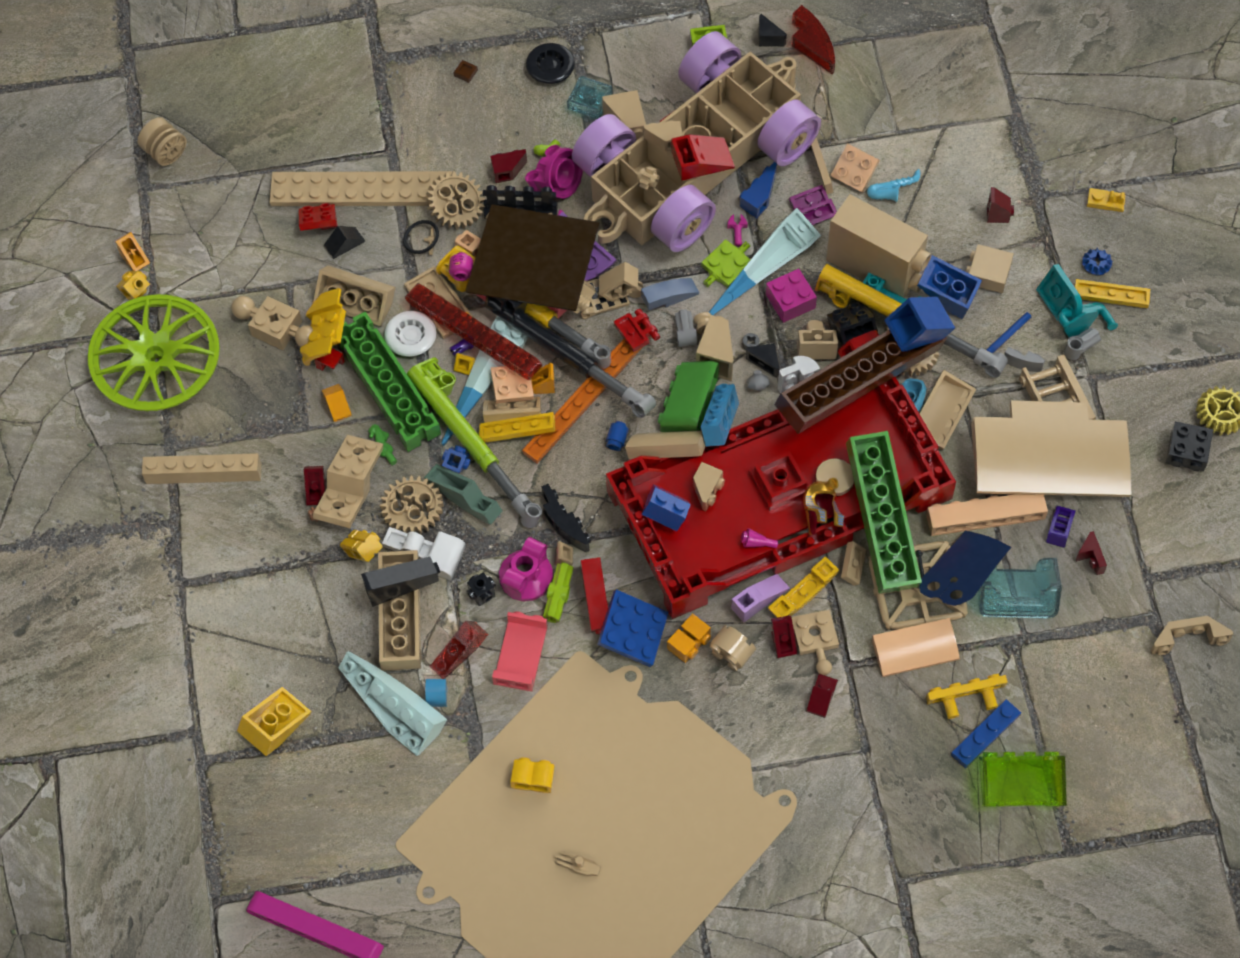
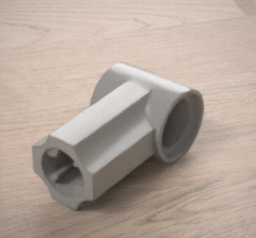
M686 309L680 310L675 313L678 347L697 345L696 329L693 327L691 311Z
M1090 327L1080 335L1070 337L1064 350L1066 358L1077 360L1083 352L1101 341L1099 332L1095 328Z

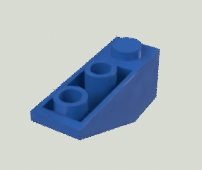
M776 162L767 166L763 170L762 175L759 178H755L751 186L740 195V207L755 218H758L769 206L777 172Z

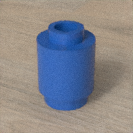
M620 421L611 423L606 438L607 448L620 451L624 447L629 431L625 423Z

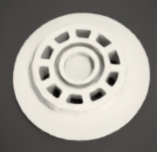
M405 311L395 315L388 322L384 332L385 342L396 354L408 357L417 356L426 352L433 345L436 339V327L434 322L424 313Z

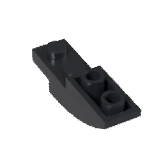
M549 484L541 486L542 495L546 501V504L543 505V513L548 522L571 545L586 553L589 552L591 540L588 533L582 531L583 525L580 518L575 517L573 512L567 513L564 505H560L558 502L559 497L556 490L551 489Z

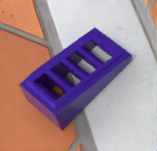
M1056 506L1046 540L1048 544L1063 548L1066 546L1076 510ZM1058 515L1069 517V519L1060 517Z

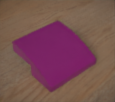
M823 185L796 194L788 199L793 210L798 208L812 225L833 218L837 212L832 199L828 198Z

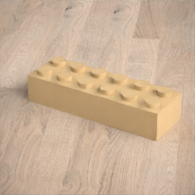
M418 551L378 552V569L419 559ZM420 589L379 604V663L382 671L421 669Z

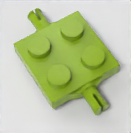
M725 239L701 262V266L710 275L703 281L704 285L709 287L714 281H717L728 288L751 260L744 254L750 248V244H747V241H745L738 248Z

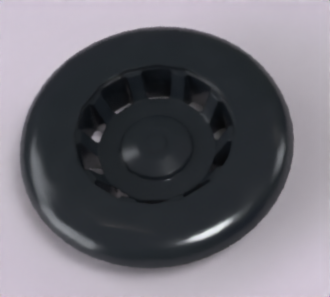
M545 43L535 47L526 59V69L529 75L536 81L545 84L559 83L567 79L575 67V59L571 51L557 43Z

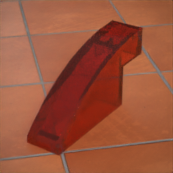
M801 5L792 15V24L799 29L792 36V47L830 74H834L835 54L830 37L820 21L807 8Z

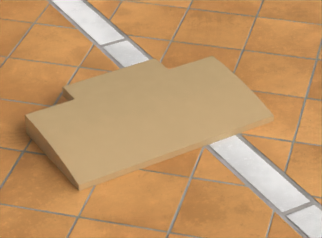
M1013 400L1010 402L1011 418H973L971 427L976 493L1131 496L1127 421L1089 420L1087 402Z

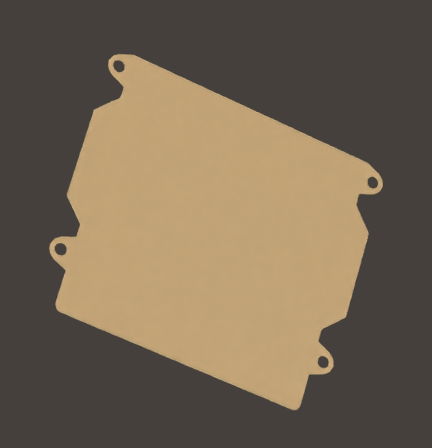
M578 651L397 840L396 849L423 872L416 891L419 901L430 905L451 896L460 904L461 937L485 958H671L792 821L797 807L795 794L790 790L782 789L762 797L754 790L750 758L679 701L646 703L637 695L643 679V674L638 667L633 665L623 666L610 673L585 652ZM628 671H634L637 675L636 679L632 682L625 679V674ZM525 757L529 758L532 762L547 760L554 764L555 771L551 793L511 788L510 782L514 759ZM782 795L789 796L791 799L790 805L786 807L781 806L779 798ZM566 851L575 855L581 854L594 859L601 866L598 876H587L558 864L557 860L573 865L572 863L557 859L555 855L558 854L575 860V858L560 852ZM432 887L435 890L434 896L432 898H425L423 896L424 888Z

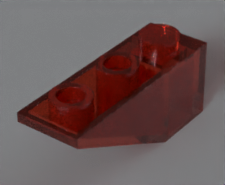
M465 621L430 667L442 679L447 678L478 649L489 634L475 621Z

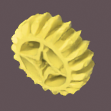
M1224 385L1221 389L1216 386L1213 390L1209 388L1206 393L1204 392L1201 398L1198 399L1196 412H1198L1197 418L1201 419L1200 425L1206 424L1205 428L1213 429V433L1218 431L1220 436L1224 432L1227 435L1231 434V432L1236 433L1240 429L1239 391L1234 393L1232 388L1226 390Z

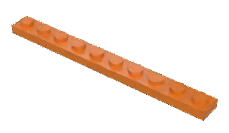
M639 324L640 328L644 330L643 324ZM623 339L611 352L610 366L602 370L616 378L642 348L633 352ZM591 376L587 378L555 413V432L535 435L522 450L523 454L538 464L607 387Z

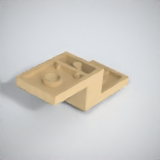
M351 435L346 436L327 470V489L313 513V519L347 528L351 527L370 491V473L383 451V443Z

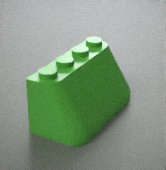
M715 361L682 362L681 365H677L675 370L676 379L671 381L669 388L670 396H666L664 401V413H660L658 418L661 432L701 430L702 422L719 378V363Z

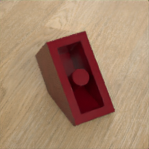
M991 187L987 203V223H1009L1010 217L1014 216V205H1011V198L995 187Z

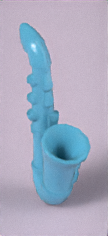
M920 169L916 170L912 177L908 176V178L870 185L867 189V195L876 200L890 199L897 202L900 186L904 187L919 181Z

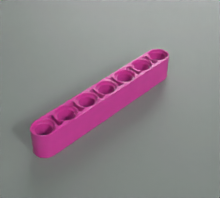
M255 891L246 908L249 914L351 958H379L384 949V946L377 941L259 891Z

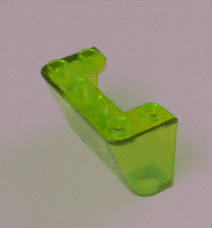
M983 752V756H979L983 807L1067 806L1065 756H1060V752H1044V756H1036V752H1023V756H1015V752H1003V756H998V752Z

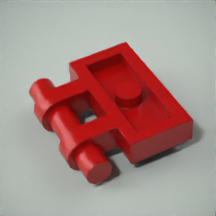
M640 308L634 312L636 317L633 318L629 312L614 321V326L633 352L649 344L648 336L652 337L654 341L660 339L658 329L650 323L648 315L643 313ZM639 324H643V326L645 327V329L642 330V329L640 328Z

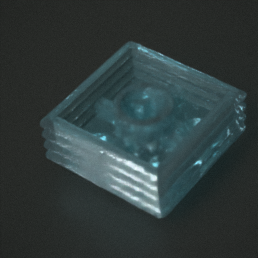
M580 76L567 100V109L596 119L600 118L603 114L602 96L612 95V86Z

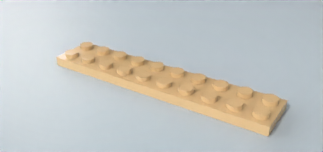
M452 171L272 172L270 205L320 206L321 204L329 203L335 204V206H429L430 203H426L427 198H429L426 193L430 191L428 189L430 184H433L434 179L438 180L440 174L444 177L445 173L448 172L451 176ZM441 192L443 196L448 197L445 192Z

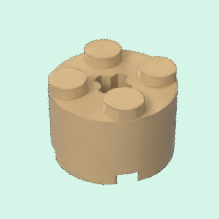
M727 625L722 627L710 643L713 656L719 660L724 658L728 661L727 665L734 671L741 669L756 650L753 643L750 646L746 643L747 637L731 626L727 628Z

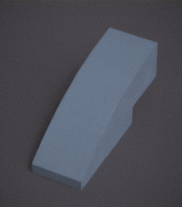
M692 278L663 281L641 289V297L649 311L665 305L667 308L699 295V291Z

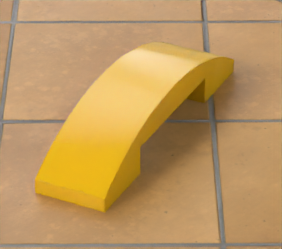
M825 556L811 569V572L785 596L781 595L768 609L777 618L794 615L834 578L839 569Z

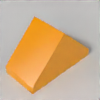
M132 232L115 241L121 257L133 271H139L150 264Z
M549 363L530 374L533 394L555 393L553 363Z
M340 384L321 390L334 422L352 416Z

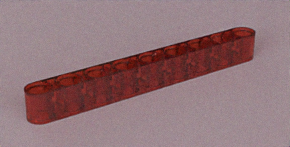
M417 283L405 296L406 301L411 306L523 378L530 380L542 367V363L535 356L422 284Z

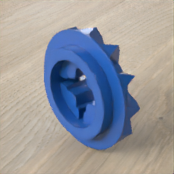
M1098 247L1095 250L1090 249L1084 254L1082 259L1085 270L1094 275L1107 273L1111 269L1113 262L1111 254H1107L1105 250H1099ZM1096 257L1099 258V266H1097V263L1095 261Z

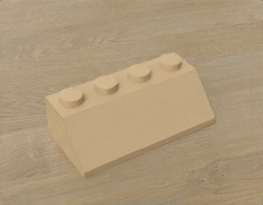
M328 265L319 270L313 302L321 293L340 288L341 296L339 303L343 305L342 308L346 311L345 315L355 317L366 311L374 325L382 326L392 305L396 287Z

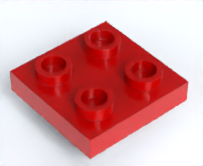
M324 203L320 206H304L299 209L300 231L317 228L325 230L338 226L335 204Z

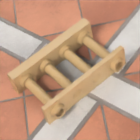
M1065 355L1057 357L1054 367L1031 375L1026 367L1022 368L1021 376L1019 377L1020 384L1026 388L1032 401H1043L1041 397L1065 390L1068 391L1070 398L1060 402H1087L1089 420L1096 419ZM1055 374L1060 375L1062 383L1041 390H1037L1034 381Z

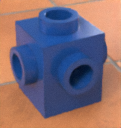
M461 446L450 447L448 450H445L442 456V466L456 473H461L469 467L471 459L468 458L470 454L466 452L467 449ZM456 455L461 458L459 463L454 459Z

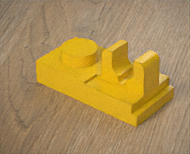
M1090 188L1087 207L1123 212L1126 195L1124 192L1118 193Z

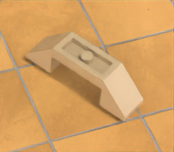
M1209 616L1170 621L1155 641L1151 654L1166 655L1170 653L1175 644L1173 636L1177 638L1188 633L1201 634L1204 631L1207 633L1210 645L1217 644V646H1222L1230 642L1233 631Z

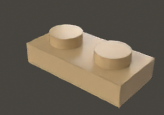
M854 541L847 543L841 578L853 586L860 585L866 549Z

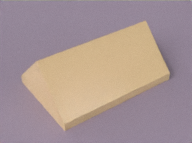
M534 397L533 400L496 404L495 400H484L483 403L484 423L541 414L540 397Z

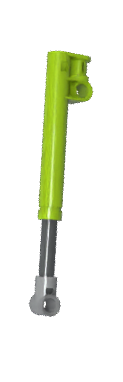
M436 357L410 368L407 375L415 387L464 448L467 449L476 463L480 465L481 469L485 473L489 472L512 501L511 505L521 516L522 525L527 528H534L542 514L541 507L536 503H532L525 493L522 494L498 465V458L493 455V452L447 397L451 394L456 382L455 375L451 372H446L445 369H441L438 365L439 360Z

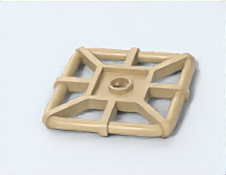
M936 541L914 545L915 552L917 550L924 552L939 549L931 562L923 563L924 575L951 547L949 542ZM871 556L868 557L875 588L873 590L874 596H877L881 617L886 625L885 628L888 630L903 629L947 618L953 621L962 617L965 618L968 614L966 602L957 606L942 603L940 598H929L921 594L920 588H911L899 591L901 604L890 618L884 596L886 593L879 594ZM956 577L950 579L951 582L958 580ZM931 582L928 584V589L935 591L939 589L940 584L938 582ZM955 590L957 599L961 598L963 595L962 591ZM939 601L955 612L929 616L926 603ZM920 604L923 618L895 622L906 606Z

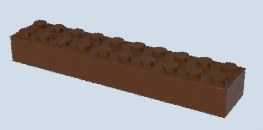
M888 330L783 391L774 405L797 434L936 353L941 349L947 338L945 337L942 340L902 352L891 331Z

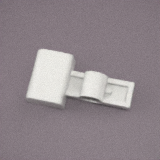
M389 527L382 542V547L393 551L417 550L419 559L430 556L433 563L437 562L441 573L438 576L451 581L465 550V542L452 535L438 532L433 543L425 540L419 533H405Z

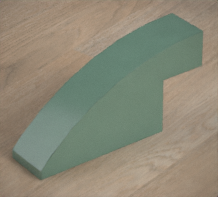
M438 464L424 477L428 479V483L433 482L435 488H439L440 493L453 503L490 525L502 513V509L497 501L484 496L472 479Z

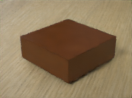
M462 60L453 72L454 76L469 83L478 71V66Z

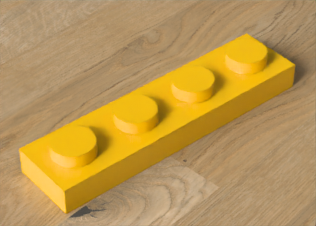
M1080 279L1075 280L1074 287L1082 300L1141 308L1149 307L1151 289Z
M553 412L480 423L479 436L487 443L555 432V415Z

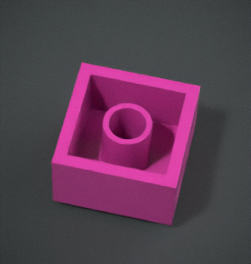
M800 269L766 283V296L783 323L816 308L817 296Z

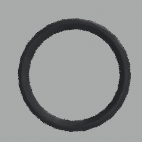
M421 220L409 226L403 237V244L406 250L413 254H422L432 249L439 238L437 225L429 220ZM419 224L433 226L435 238L430 246L423 250H413L408 246L407 236L415 226Z

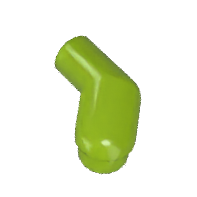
M554 139L549 145H536L533 151L538 156L546 157V149L552 145L560 146V142Z

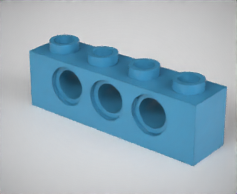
M720 384L715 387L701 425L706 447L725 445L739 406L734 384Z

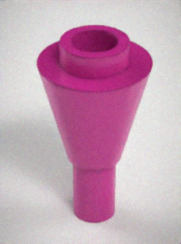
M749 528L743 531L741 536V543H743L744 547L768 546L777 548L778 546L777 540L768 539Z

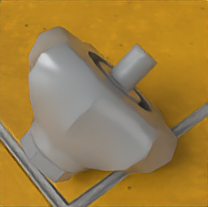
M761 370L754 371L753 375L747 379L749 389L760 391L770 385L768 377L763 375Z

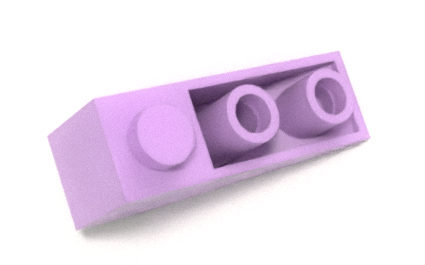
M775 574L746 588L732 598L731 609L745 622L790 588L778 574Z

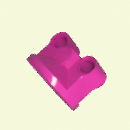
M559 145L548 147L545 151L546 157L539 160L536 170L526 174L525 180L527 184L533 187L534 191H541L543 187H550L552 192H556L557 198L564 199L570 197L579 187L583 175V170L572 160L573 149L560 148Z
M528 537L522 550L510 554L502 562L499 569V582L503 591L512 599L522 602L534 601L548 591L549 584L553 581V569L547 559L546 544ZM525 564L533 566L527 572L517 569V567Z

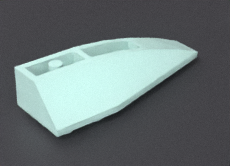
M349 651L346 652L338 667L385 729L416 756L420 755L440 734L447 719L420 696L386 672Z

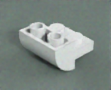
M793 357L791 366L779 370V392L782 393L818 372L820 367L809 357Z

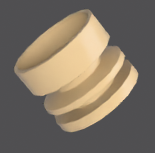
M157 117L143 127L137 142L139 147L151 155L156 162L162 166H167L181 156L186 147L187 140L168 121L162 117Z

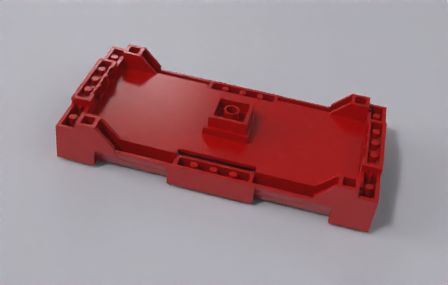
M893 377L797 434L777 409L731 428L725 445L705 446L702 456L659 458L641 455L624 462L623 467L606 473L607 493L614 506L619 505L662 589L664 605L671 619L707 605L708 596L768 569H772L774 574H779L847 545L848 542H852L853 533L864 529L855 483L848 493L835 496L834 498L839 511L845 515L843 527L835 526L834 521L816 528L814 535H809L806 532L778 544L777 548L768 546L744 547L743 543H741L742 533L748 528L768 539L777 541L808 528L803 503L804 493L809 485L816 482V472L822 462L837 458L850 464L846 442L850 437L888 431L906 511L915 508L919 514L934 504H942L953 499L956 480L939 453V446L903 384L900 385L896 377ZM702 462L722 470L723 479H725L722 489H718L715 494L716 500L712 506L709 505L706 511L702 510L693 484V477ZM783 476L785 479L780 480L776 477ZM653 484L689 501L691 504L686 519L678 531L641 515ZM827 514V520L834 517Z

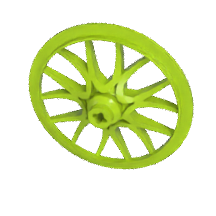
M156 294L138 297L112 310L94 331L88 348L89 371L94 383L103 395L122 407L137 411L169 409L186 402L208 383L219 359V338L209 316L196 304L172 295ZM167 307L163 325L154 334L149 327V308ZM172 308L187 313V315L170 324ZM144 309L142 325L130 317L129 314ZM124 318L138 331L140 337L139 340L131 341L113 332L111 329ZM192 318H195L203 327L177 341L171 340L176 330ZM205 333L207 334L209 350L189 345ZM107 334L120 343L119 345L101 349ZM109 353H127L132 355L130 360L102 370L100 369V355ZM182 353L208 355L204 370L174 360V358ZM176 370L198 374L200 377L185 390ZM124 371L114 389L109 386L103 377L106 374ZM137 371H145L133 399L118 393L124 382ZM161 371H169L177 381L182 393L164 400L159 389L157 375ZM152 380L160 401H138Z

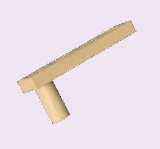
M815 138L810 146L826 194L833 193L832 182L817 138Z

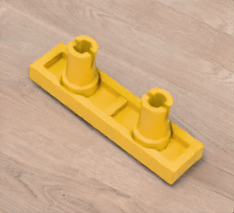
M993 674L985 680L980 681V678L969 680L968 684L961 685L958 682L949 685V688L946 689L941 687L932 688L925 698L927 705L937 702L944 703L947 718L954 719L959 717L955 699L980 693L983 695L986 710L998 708L994 690L1005 687L1008 681L1006 675Z

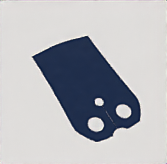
M965 530L948 551L921 578L920 593L929 598H940L942 603L957 606L971 600L1011 549V546L992 537ZM953 577H956L958 579L956 582L950 581V579ZM938 582L940 587L935 591H931L928 589V584ZM955 590H960L963 593L959 599H952L950 594Z

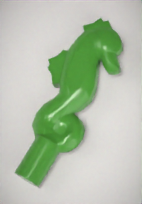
M372 424L369 428V438L372 439L375 435L376 442L383 443V451L380 455L386 457L391 465H395L397 460L392 454L393 448L390 444L386 443L389 433L383 431L379 425Z

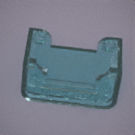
M1057 558L1040 559L1036 564V570L997 569L996 566L978 591L980 614L985 617L1007 618L1055 617L1059 612L1062 591Z

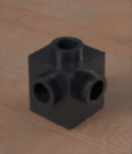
M484 572L472 576L467 582L468 590L466 592L472 601L475 600L478 606L489 602L495 597L494 587H496V584L490 576L487 578Z

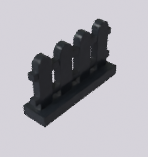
M488 185L486 190L482 192L483 196L487 198V200H484V219H486L485 217L488 215L492 204L557 215L558 202L553 201V198H556V192H552L550 187H543L541 191H534L533 187L525 186L523 191H516L513 186H506L504 190H497L496 186ZM498 197H505V200H499ZM516 197H523V201L517 200ZM535 198H541V201H535Z

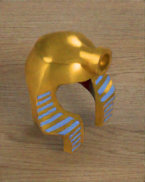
M830 478L827 482H814L807 487L804 493L803 503L809 535L815 534L817 522L827 523V514L834 516L835 526L843 527L845 515L841 514L834 500L836 496L835 489L839 486L836 478Z

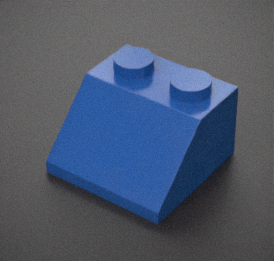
M653 484L641 515L678 531L686 519L691 504L689 501Z

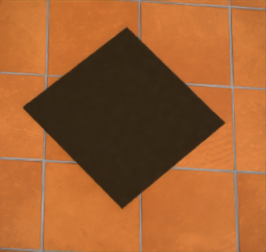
M492 204L466 293L576 311L600 222Z

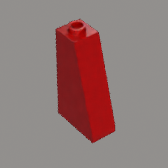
M597 557L581 560L580 568L591 632L600 635L607 614L608 604L601 559Z

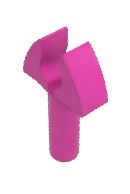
M734 214L730 217L727 229H734V242L737 247L742 245L741 229L748 227V223L742 214H740L738 225L734 221Z

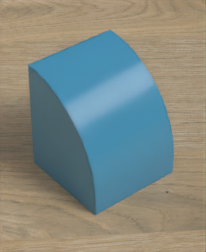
M426 679V702L432 707H447L448 687L446 679Z

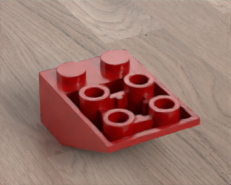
M689 134L671 139V153L681 181L735 168L725 138Z

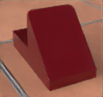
M305 466L303 470L306 505H318L326 491L327 485L324 477V466Z
M1092 531L1078 552L1075 561L1089 559L1091 569L1095 570L1096 575L1104 574L1107 564L1096 535Z
M791 615L771 619L773 630L771 635L777 658L796 655L797 650Z
M822 674L818 675L806 712L826 718L838 683L837 679Z

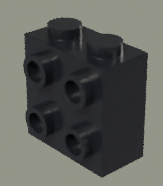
M860 302L852 303L848 307L836 309L832 313L827 314L830 330H836L837 339L843 345L850 339L870 331L877 330L878 332L875 316Z
M1175 421L1171 430L1166 463L1174 467L1204 471L1208 463L1213 429Z

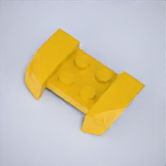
M340 288L321 293L306 313V317L311 320V327L313 329V332L309 335L308 343L300 347L302 362L306 366H309L314 359L331 354L332 345L341 343L346 311L342 308L343 305L339 303L341 296Z

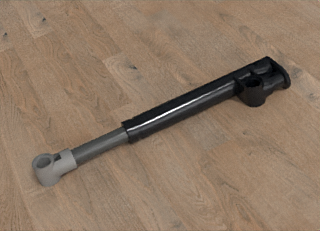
M486 296L485 308L579 373L581 372L586 378L591 376L620 396L621 400L631 407L632 412L637 417L643 418L655 408L656 401L653 396L647 393L641 394L632 387L628 388L599 368L595 360L525 313L527 303Z

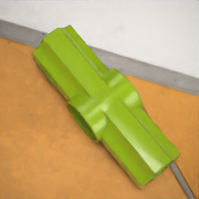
M557 563L553 581L550 582L548 587L547 603L543 617L550 623L560 622L564 604L567 603L569 598L570 582L574 567L567 563Z

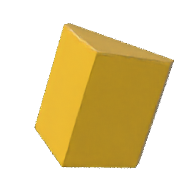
M456 353L453 371L470 375L476 359Z

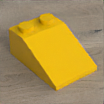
M281 687L242 716L237 732L267 756L277 749L312 711L285 688Z

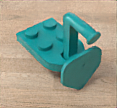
M1059 264L1051 267L1036 289L1069 338L1078 336L1089 329L1099 314L1106 322L1108 330H1115L1118 327V324L1103 304L1095 302L1082 305L1080 294Z

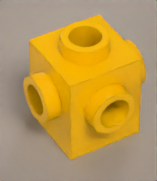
M127 271L121 277L122 280L116 287L128 300H132L144 295L150 283L146 280V275L141 271Z

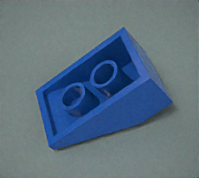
M932 255L917 286L929 297H938L947 312L963 319L982 280Z

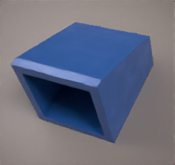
M938 297L908 298L885 319L902 352L942 340L955 329Z

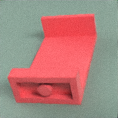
M518 611L508 612V624L497 669L493 671L492 675L493 685L532 692L547 632V619L540 615L528 616Z

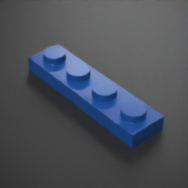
M1006 699L952 751L951 756L964 768H967L1022 712Z

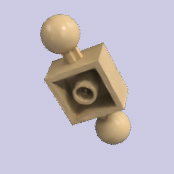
M239 296L232 302L231 310L235 317L242 320L252 318L248 324L251 336L281 350L285 349L292 337H295L298 346L302 347L308 343L309 335L313 332L310 325H304L299 328L302 323L299 310L269 296L266 297L259 309L255 307L254 301L247 296Z

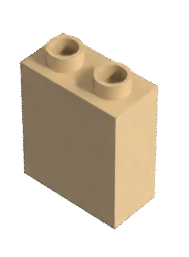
M849 194L830 221L826 260L862 280L866 278L868 273L885 280L884 289L903 298L907 296L910 290L916 293L921 290L917 285L932 254L925 251L928 239L927 234Z

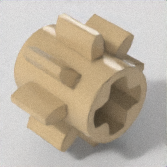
M651 166L646 167V169L642 168L637 176V181L640 183L639 187L645 190L651 187L655 188L660 179V176L656 173L657 169Z

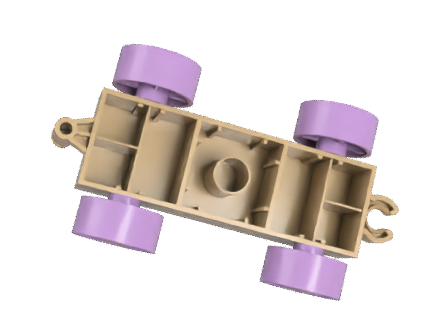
M717 31L708 33L700 38L683 58L678 71L679 79L696 94L660 123L680 121L683 136L691 134L725 138L735 165L734 169L681 181L671 151H663L644 139V135L636 141L635 133L613 114L604 115L591 123L578 138L572 151V160L591 177L592 201L595 204L586 212L584 220L597 221L599 218H607L612 223L608 229L598 232L599 243H610L616 240L622 232L626 231L641 245H644L652 237L656 236L671 251L680 252L696 242L713 220L716 206L705 195L760 150L779 166H786L797 160L815 140L821 127V119L801 102V94L795 90V59L785 57L779 62L766 65L751 51L741 58L740 49ZM651 166L657 169L656 173L660 176V179L655 188L651 187L645 190L639 187L640 183L637 181V176L642 168L646 169V167Z

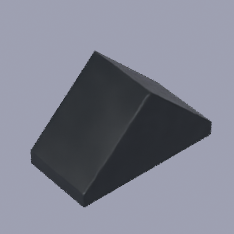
M760 14L759 47H784L787 34L763 14Z
M337 226L324 246L332 258L335 259L364 243L365 240L356 227Z
M775 343L752 346L746 349V360L776 378L779 376V362Z

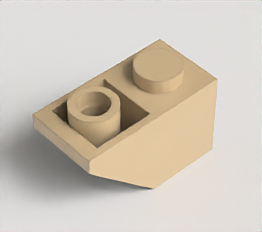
M680 121L643 125L644 139L663 151H671L672 138L683 136Z
M703 462L693 477V484L702 510L706 511L709 505L712 506L716 500L715 494L718 489H722L725 479H723L722 470Z

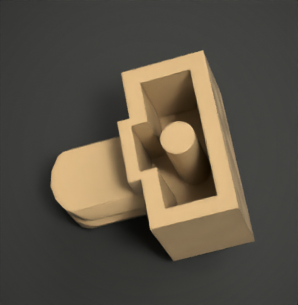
M623 262L599 276L600 296L612 302L626 296L632 298L641 297L643 283L638 281V268L629 263Z
M811 320L807 323L806 330L798 331V356H806L811 359H836L838 347L836 330H825L821 321Z

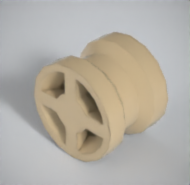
M703 312L694 317L698 334L703 335L711 315L710 313Z

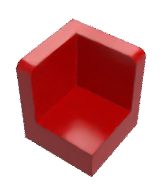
M333 348L331 349V354L314 359L316 368L322 371L326 366L335 369L338 363L343 365L345 362L343 353Z

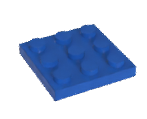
M616 589L613 591L597 645L651 667L655 661L669 612Z

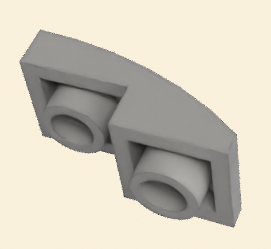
M1010 347L1005 351L1004 355L1008 359L1007 364L1019 369L1026 367L1028 371L1032 372L1043 370L1045 360L1040 355L1028 351L1024 356L1020 351Z

